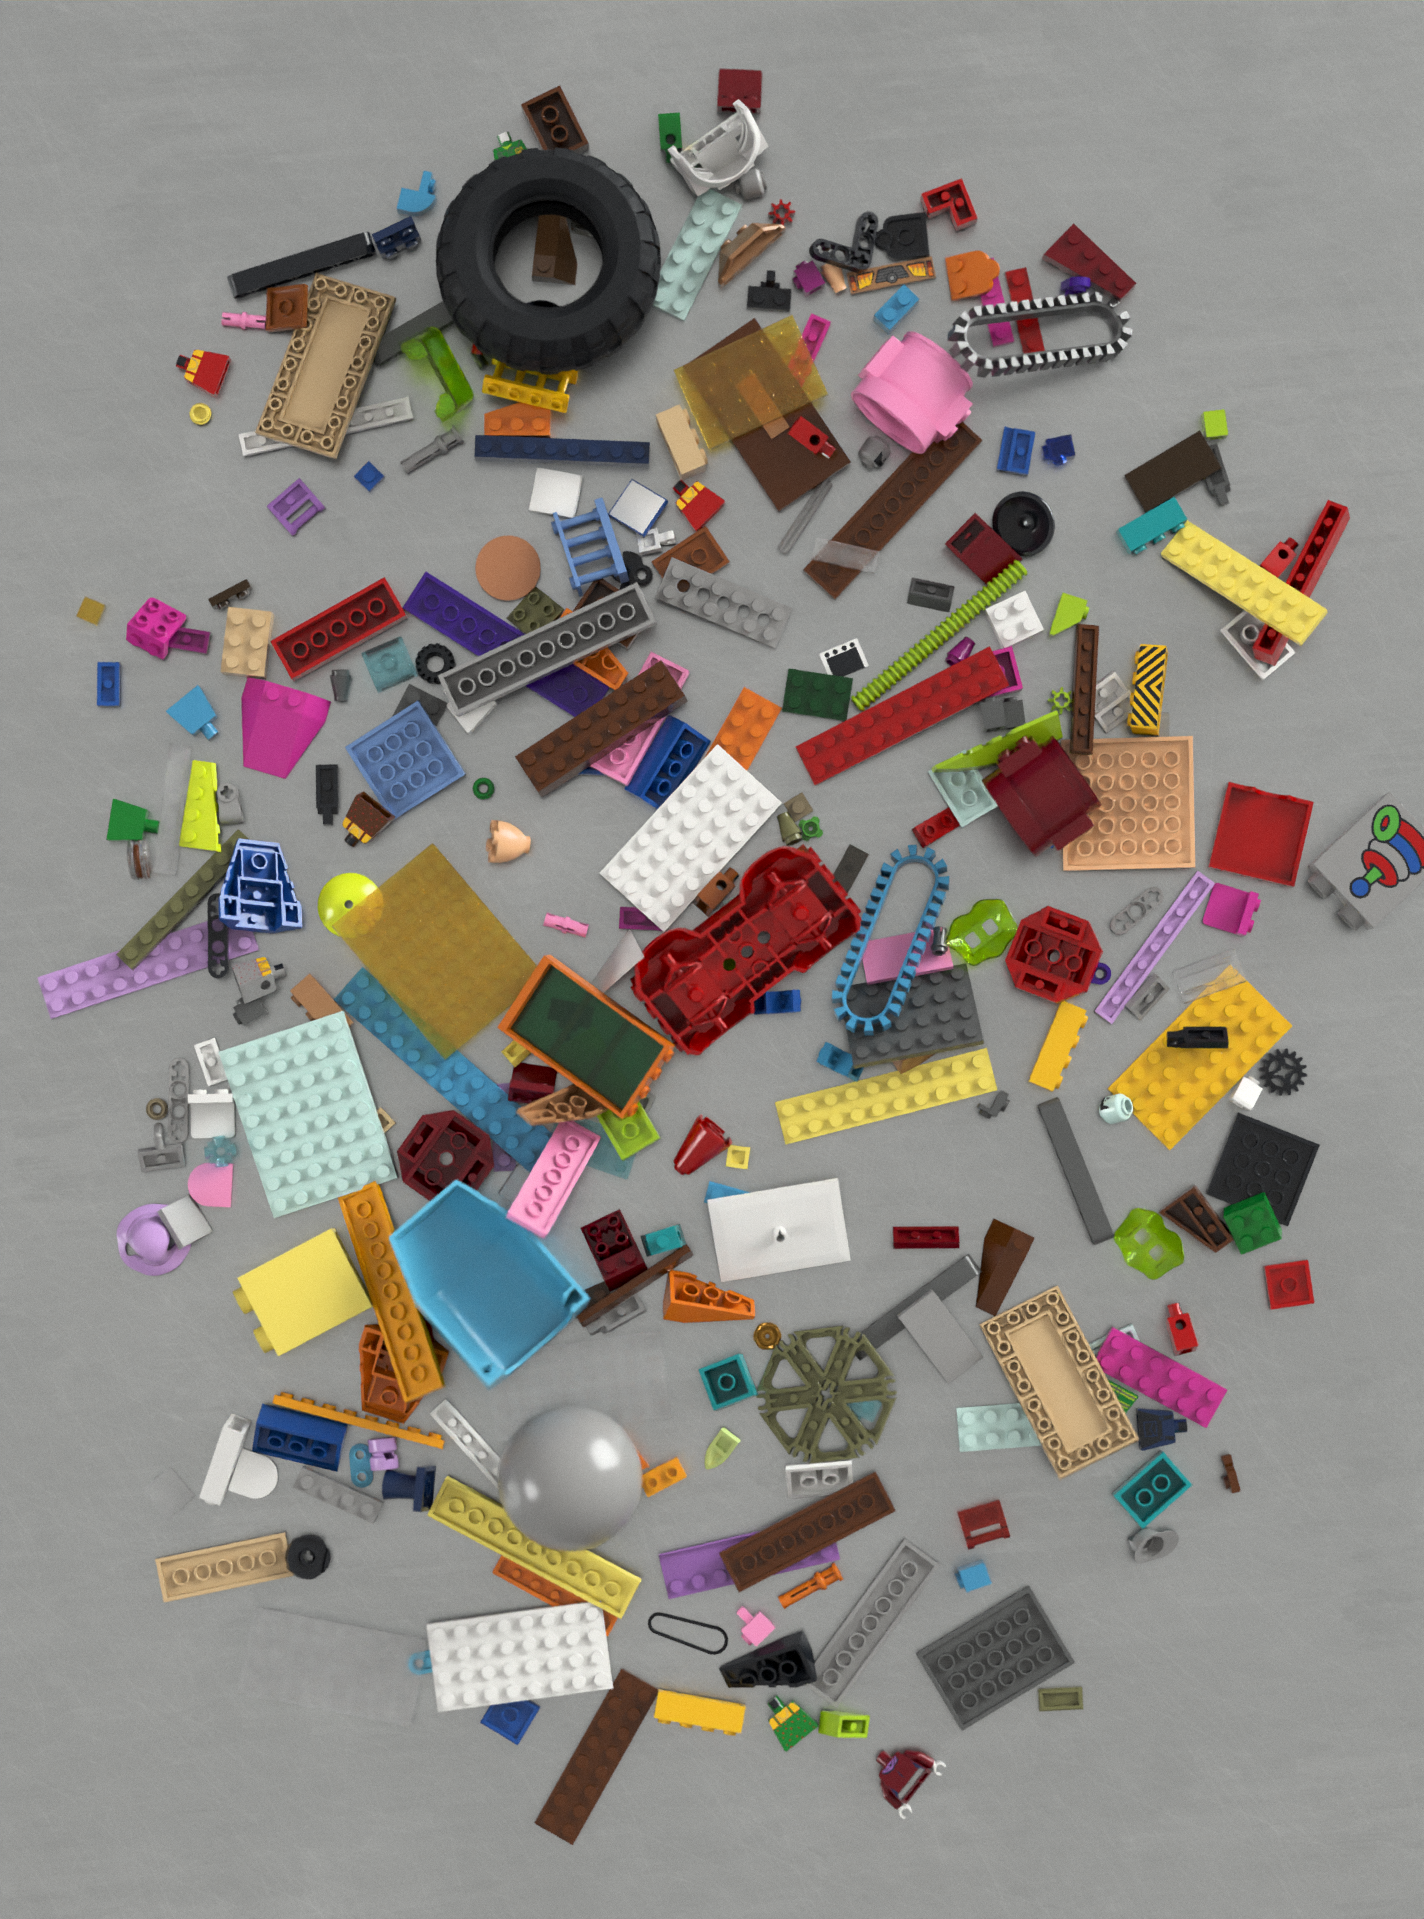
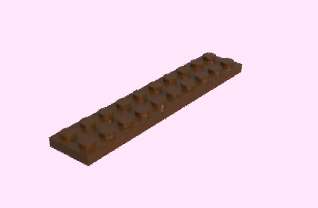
M964 422L955 425L958 429L946 441L943 439L938 443L933 441L923 454L912 452L803 569L834 600L982 442V439Z

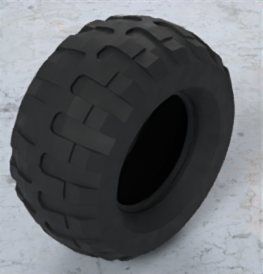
M530 148L521 150V153L510 157L503 156L491 162L479 174H474L468 179L445 212L436 241V274L444 305L463 336L467 337L484 355L494 358L512 369L552 375L562 371H578L593 366V363L615 354L632 335L637 333L643 325L657 295L661 270L660 240L649 207L626 177L621 173H616L605 162L596 157L577 154L573 150L566 148H555V150ZM556 215L569 218L587 229L600 248L603 261L596 281L583 296L569 304L544 308L524 303L508 292L496 274L495 259L501 242L515 226L532 217Z

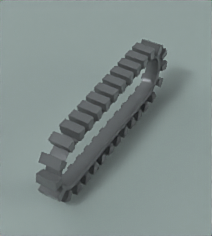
M1095 291L1090 297L1089 293L1085 292L1080 293L1078 296L1077 294H1070L1066 298L1065 295L1056 296L1054 300L1053 297H1046L1042 301L1041 298L1033 299L1030 303L1029 300H1022L1018 304L1017 301L1009 302L1006 306L1005 303H998L994 308L993 304L985 305L982 309L981 306H974L968 313L964 311L952 324L954 327L948 332L947 341L956 342L949 350L952 358L959 356L961 353L966 358L960 368L968 372L973 365L979 366L977 377L986 378L990 372L992 377L1001 376L1003 372L1004 375H1011L1015 371L1016 374L1024 373L1027 369L1028 372H1034L1039 368L1041 371L1048 370L1050 367L1052 369L1060 368L1062 365L1064 367H1071L1074 363L1076 366L1084 365L1086 362L1087 364H1094L1098 360L1099 363L1107 362L1112 356L1116 357L1128 345L1126 341L1132 336V328L1123 327L1130 319L1127 311L1117 315L1113 310L1120 302L1112 297L1106 304L1101 303L1103 293ZM1088 311L1103 315L1109 321L1113 330L1112 341L1108 343L994 358L978 355L972 350L967 341V330L971 326Z

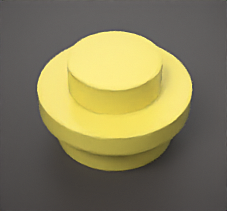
M197 403L191 407L189 415L195 424L204 425L211 419V410L206 404Z

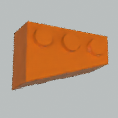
M518 402L485 413L484 435L551 438V410Z

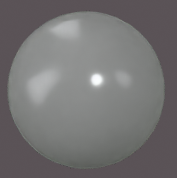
M556 1407L531 1417L511 1436L504 1448L499 1463L498 1490L507 1516L524 1536L548 1549L574 1552L591 1549L605 1543L619 1533L634 1514L641 1495L642 1468L638 1452L632 1440L614 1420L600 1412L584 1407Z

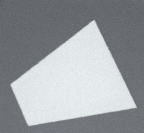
M630 929L591 983L603 993L644 958Z

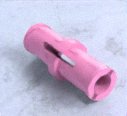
M242 312V314L222 313L224 318L222 319V326H238L241 329H246L247 327L266 329V324L261 323L266 322V315H248L247 312Z
M547 912L543 926L561 930L564 934L568 932L585 938L589 924L571 920V917L568 916L564 918Z

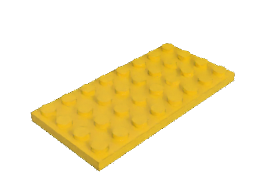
M1229 965L1107 1089L1113 1095L1121 1093L1129 1098L1133 1105L1132 1114L1168 1150H1171L1272 1048L1292 1025L1237 970ZM1183 1027H1227L1229 1045L1228 1048L1167 1047V1031L1183 1030Z

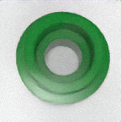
M479 778L473 784V793L479 799H488L494 793V784L488 778ZM486 785L488 787L487 792H480V786Z

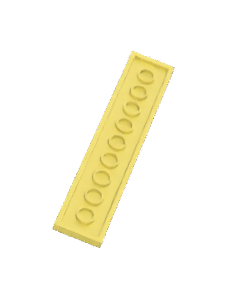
M987 1048L918 1065L903 1074H900L899 1071H894L859 1080L858 1082L855 1081L777 1101L775 1106L786 1145L997 1091L998 1089Z
M449 1476L445 1478L427 1516L620 1619H622L642 1580L588 1550L574 1552L557 1551L536 1544L513 1525L502 1504Z

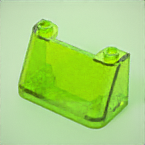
M426 327L398 342L402 353H405L411 360H419L427 356L445 392L438 396L439 400L436 403V410H434L439 421L443 423L452 418L472 402L474 397L473 390L442 332L438 328Z

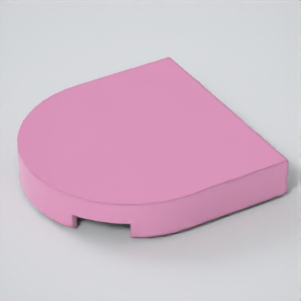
M204 1163L197 1166L191 1172L188 1179V1190L191 1197L203 1206L231 1207L233 1164Z

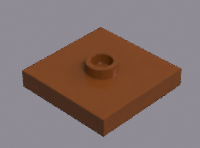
M297 284L267 288L266 331L277 332L307 328L308 285Z

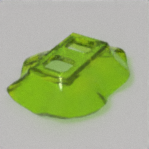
M983 899L976 902L969 913L960 915L953 920L946 938V944L955 950L968 964L977 966L985 960L1001 956L1010 941L1015 937L1018 926L1003 900ZM988 919H992L998 927V930L992 935H988L982 927V924ZM971 932H975L981 940V943L975 948H971L965 941V937Z
M1142 1208L1133 1209L1115 1232L1114 1240L1120 1247L1126 1263L1144 1273L1149 1279H1158L1184 1262L1181 1238L1174 1231L1167 1229L1162 1217L1154 1211ZM1145 1228L1150 1233L1151 1238L1143 1245H1140L1134 1238V1235L1140 1229ZM1159 1244L1166 1251V1254L1160 1260L1155 1261L1150 1256L1149 1251Z

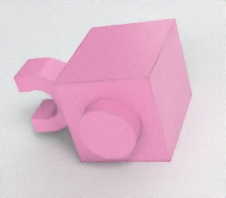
M744 1606L737 1611V1614L746 1622L741 1628L743 1632L741 1637L749 1645L753 1643L757 1647L775 1629V1625L760 1610L754 1616Z

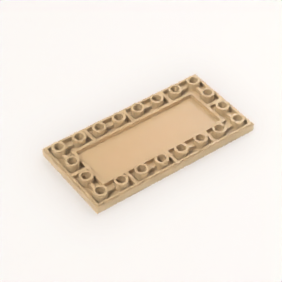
M316 273L308 292L307 328L294 329L255 433L336 459L397 299L394 296Z
M1058 1285L979 1324L1059 1480L1139 1441Z

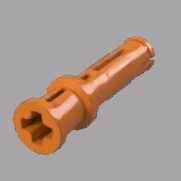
M832 1563L831 1567L822 1572H816L814 1578L778 1596V1599L783 1608L786 1609V1607L817 1590H826L827 1586L844 1579L836 1564Z

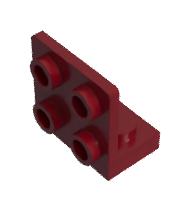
M719 69L717 112L736 113L737 111L732 103L739 99L750 110L751 114H760L762 71Z
M519 1063L516 1067H513L508 1101L530 1104L554 1093L557 1071L552 1067Z

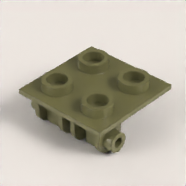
M535 586L510 613L507 619L527 634L555 621L562 615L561 613L564 609Z

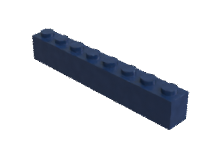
M475 435L474 457L476 461L649 468L650 442Z

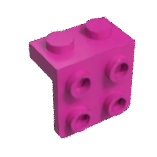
M151 597L127 623L126 640L132 645L138 646L151 655L163 660L168 655L170 638L186 621V615Z
M1215 883L1202 919L1203 924L1242 937L1246 936L1247 932L1251 933L1254 925V920H1251L1253 912H1257L1260 906L1259 893L1245 892L1224 884Z

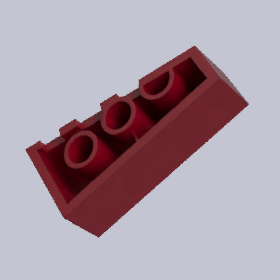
M1074 223L1042 257L1043 261L1051 263L1058 267L1059 270L1073 277L1090 278L1091 287L1098 292H1102L1103 295L1110 299L1114 297L1119 302L1136 285V282Z

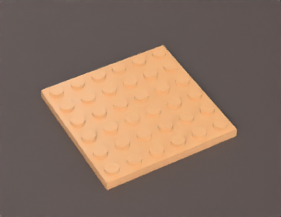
M1193 736L1093 739L1092 755L1071 754L1070 739L1061 740V747L1102 804L1101 807H1097L1088 815L1093 821L1094 826L1063 847V871L1195 868Z

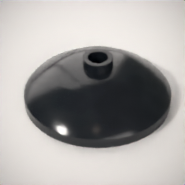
M1018 491L1005 496L997 504L992 517V527L1019 556H1032L1043 551L1050 544L1054 536L1055 520L1049 505L1041 497L1031 492ZM1027 517L1031 519V524L1027 523Z

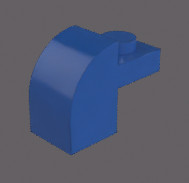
M800 990L765 992L754 1001V1015L801 1012Z

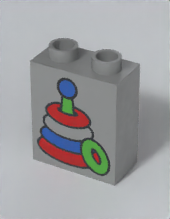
M1388 792L1308 866L1314 873L1308 879V882L1324 899L1332 893L1344 905L1338 911V914L1353 930H1358L1362 925L1367 930H1370L1378 925L1424 881V827L1391 792Z

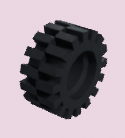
M438 643L424 646L418 652L415 660L418 674L428 683L439 684L438 675L455 667L452 652L446 646ZM437 655L443 659L444 666L440 671L432 672L428 669L427 661L431 656Z

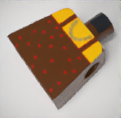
M363 791L355 796L342 823L343 827L349 831L344 840L352 847H355L359 840L367 844L380 834L395 819V816Z

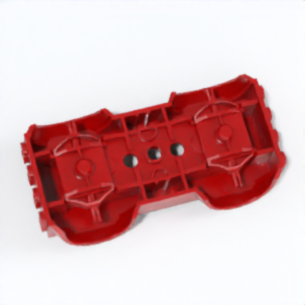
M804 844L799 848L781 846L766 852L744 872L739 884L740 894L695 929H671L655 938L642 951L644 958L635 965V975L630 979L633 985L630 988L640 1002L645 1001L646 1010L652 1018H659L657 1022L667 1036L671 1033L672 1036L670 1038L680 1052L684 1050L687 1055H700L719 1037L744 1018L754 1013V1001L792 971L796 970L805 973L832 949L860 931V921L862 919L858 914L862 911L851 897L845 898L848 896V893L838 881L833 883L832 880L835 877L825 864L819 865L822 860L812 847L807 849ZM767 931L770 934V940L767 943H760L758 941V934L760 932ZM745 946L753 948L752 954L748 957L741 955V950ZM727 958L735 960L734 969L725 970L723 968L724 960Z

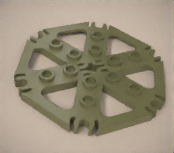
M844 1326L794 1331L798 1340H796L793 1334H789L788 1337L791 1339V1344L786 1345L783 1340L779 1341L780 1347L784 1349L783 1351L779 1346H775L757 1389V1392L766 1391L765 1394L762 1393L757 1396V1398H764L766 1404L758 1407V1410H768L766 1413L759 1414L789 1455L794 1447L796 1449L793 1451L792 1457L796 1458L800 1451L804 1452L803 1462L809 1460L810 1454H812L809 1463L860 1458L857 1455L856 1449L861 1456L865 1455L866 1453L863 1451L862 1446L867 1444L873 1449L875 1446L870 1441V1438L876 1445L878 1444L897 1397L888 1398V1395L897 1394V1391H890L888 1389V1384L894 1383L896 1380L893 1378L886 1380L885 1378L895 1375L864 1334H862L860 1342L857 1340L860 1338L861 1332L857 1331L853 1338L849 1336L850 1327L844 1329L843 1335L841 1333ZM831 1336L835 1339L836 1343L823 1371L807 1349L806 1343L811 1338ZM860 1350L865 1351L878 1368V1375L874 1378L845 1381L856 1353ZM786 1359L806 1386L775 1388L772 1385V1379L780 1361ZM830 1387L829 1393L832 1395V1398H827L824 1401V1395L821 1392L826 1391ZM879 1400L883 1408L873 1429L865 1428L848 1403ZM808 1408L797 1437L790 1438L776 1419L777 1413L785 1410ZM829 1418L847 1441L848 1447L845 1450L833 1452L820 1451L818 1444Z

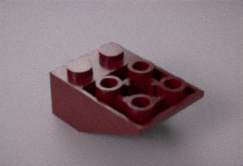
M974 513L945 543L987 586L989 581L992 582L994 577L997 578L999 573H1003L1004 568L1008 569L1009 564L1013 565L1015 559L1019 562L1023 560L977 513Z
M620 1209L581 1227V1231L610 1292L623 1286L648 1269Z

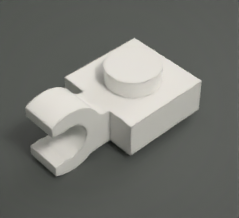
M655 528L649 530L645 537L636 533L641 556L662 551L661 545L677 544L673 531L659 534L658 529Z

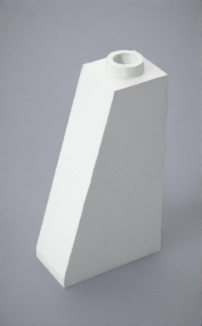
M231 1413L223 1426L199 1497L207 1504L220 1505L222 1503L252 1420Z

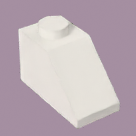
M1248 1076V1078L1242 1077L1228 1097V1100L1244 1111H1251L1262 1091V1088L1258 1086L1260 1082L1251 1076Z

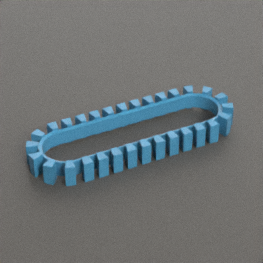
M917 844L908 845L910 856L902 858L899 850L896 849L890 854L891 860L896 863L895 866L891 867L885 862L882 865L881 875H878L876 880V888H873L871 900H868L866 905V913L864 912L862 915L860 931L856 933V938H853L851 950H848L845 957L846 963L843 962L840 970L841 975L849 976V979L847 980L838 975L835 982L836 988L844 989V991H832V1003H843L842 1007L834 1009V1013L838 1021H841L847 1015L851 1018L846 1023V1029L855 1033L858 1023L865 1025V1036L874 1035L872 1024L880 1022L883 1030L886 1031L891 1027V1021L886 1017L887 1014L890 1013L897 1018L900 1015L901 1005L904 1004L906 999V992L908 993L911 987L910 979L913 980L915 977L916 967L918 968L921 962V954L923 955L925 952L926 942H929L931 930L934 929L936 924V917L938 918L941 905L944 904L946 899V892L937 891L938 887L949 890V876H938V874L947 872V865L943 858L934 865L931 861L936 857L935 850L927 847L924 857L917 855ZM913 862L922 863L928 866L934 873L935 884L887 1005L875 1017H858L849 1010L846 1003L847 995L895 875L905 864ZM898 988H901L906 992L898 991ZM895 1000L896 1002L900 1003L901 1005H899V1004H893V1001Z

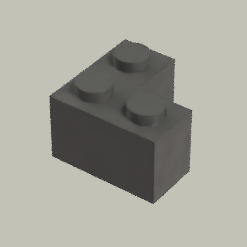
M997 697L985 698L978 706L981 733L1011 730L1026 724L1023 700H1017V697L1004 698V702L1002 700L997 701Z

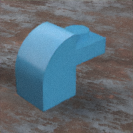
M423 171L419 191L401 188L397 204L398 213L417 217L425 215L433 209L437 199L435 195L429 194L434 192L436 185L432 172Z
M827 1042L821 1048L816 1061L820 1065L858 1082L864 1067L854 1069L851 1054Z

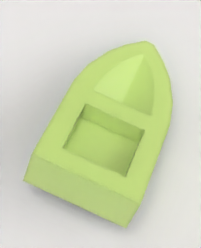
M723 1427L706 1451L705 1468L712 1469L721 1465L731 1455L741 1440Z

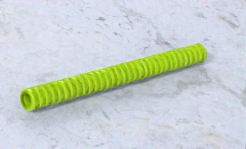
M1015 559L1013 565L1009 564L1008 569L1004 568L1002 574L999 573L997 578L994 577L992 582L989 581L987 583L988 586H983V590H978L976 596L972 595L971 600L967 599L966 604H961V608H957L955 613L952 612L951 617H946L945 622L941 621V625H936L934 631L930 630L929 635H924V639H920L918 644L915 643V647H910L909 652H904L903 657L899 656L898 661H893L892 666L889 665L887 670L884 669L882 674L877 675L878 678H873V682H868L866 688L862 687L861 692H856L857 695L852 696L851 700L860 711H865V707L869 708L871 702L875 703L876 698H881L880 695L882 693L885 694L887 689L890 690L892 685L895 686L897 684L896 681H901L902 676L906 677L908 671L912 672L913 667L917 668L918 663L921 664L924 658H928L927 655H932L933 650L937 651L939 645H944V641L948 642L950 636L954 637V633H958L960 628L963 629L966 623L969 624V620H974L976 614L979 616L981 614L980 611H985L986 606H991L990 603L992 601L995 602L997 597L1000 598L1002 593L1005 594L1007 592L1006 589H1011V585H1016L1018 579L1022 580L1023 575H1028L1025 567Z

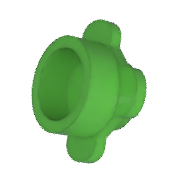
M814 816L809 820H801L799 822V827L803 832V840L808 841L812 837L819 838L822 836L823 831L819 827L820 820L818 817Z

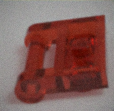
M999 1499L957 1512L968 1550L974 1549L976 1545L999 1538H1010ZM997 1523L1000 1524L1001 1529L971 1537V1531Z

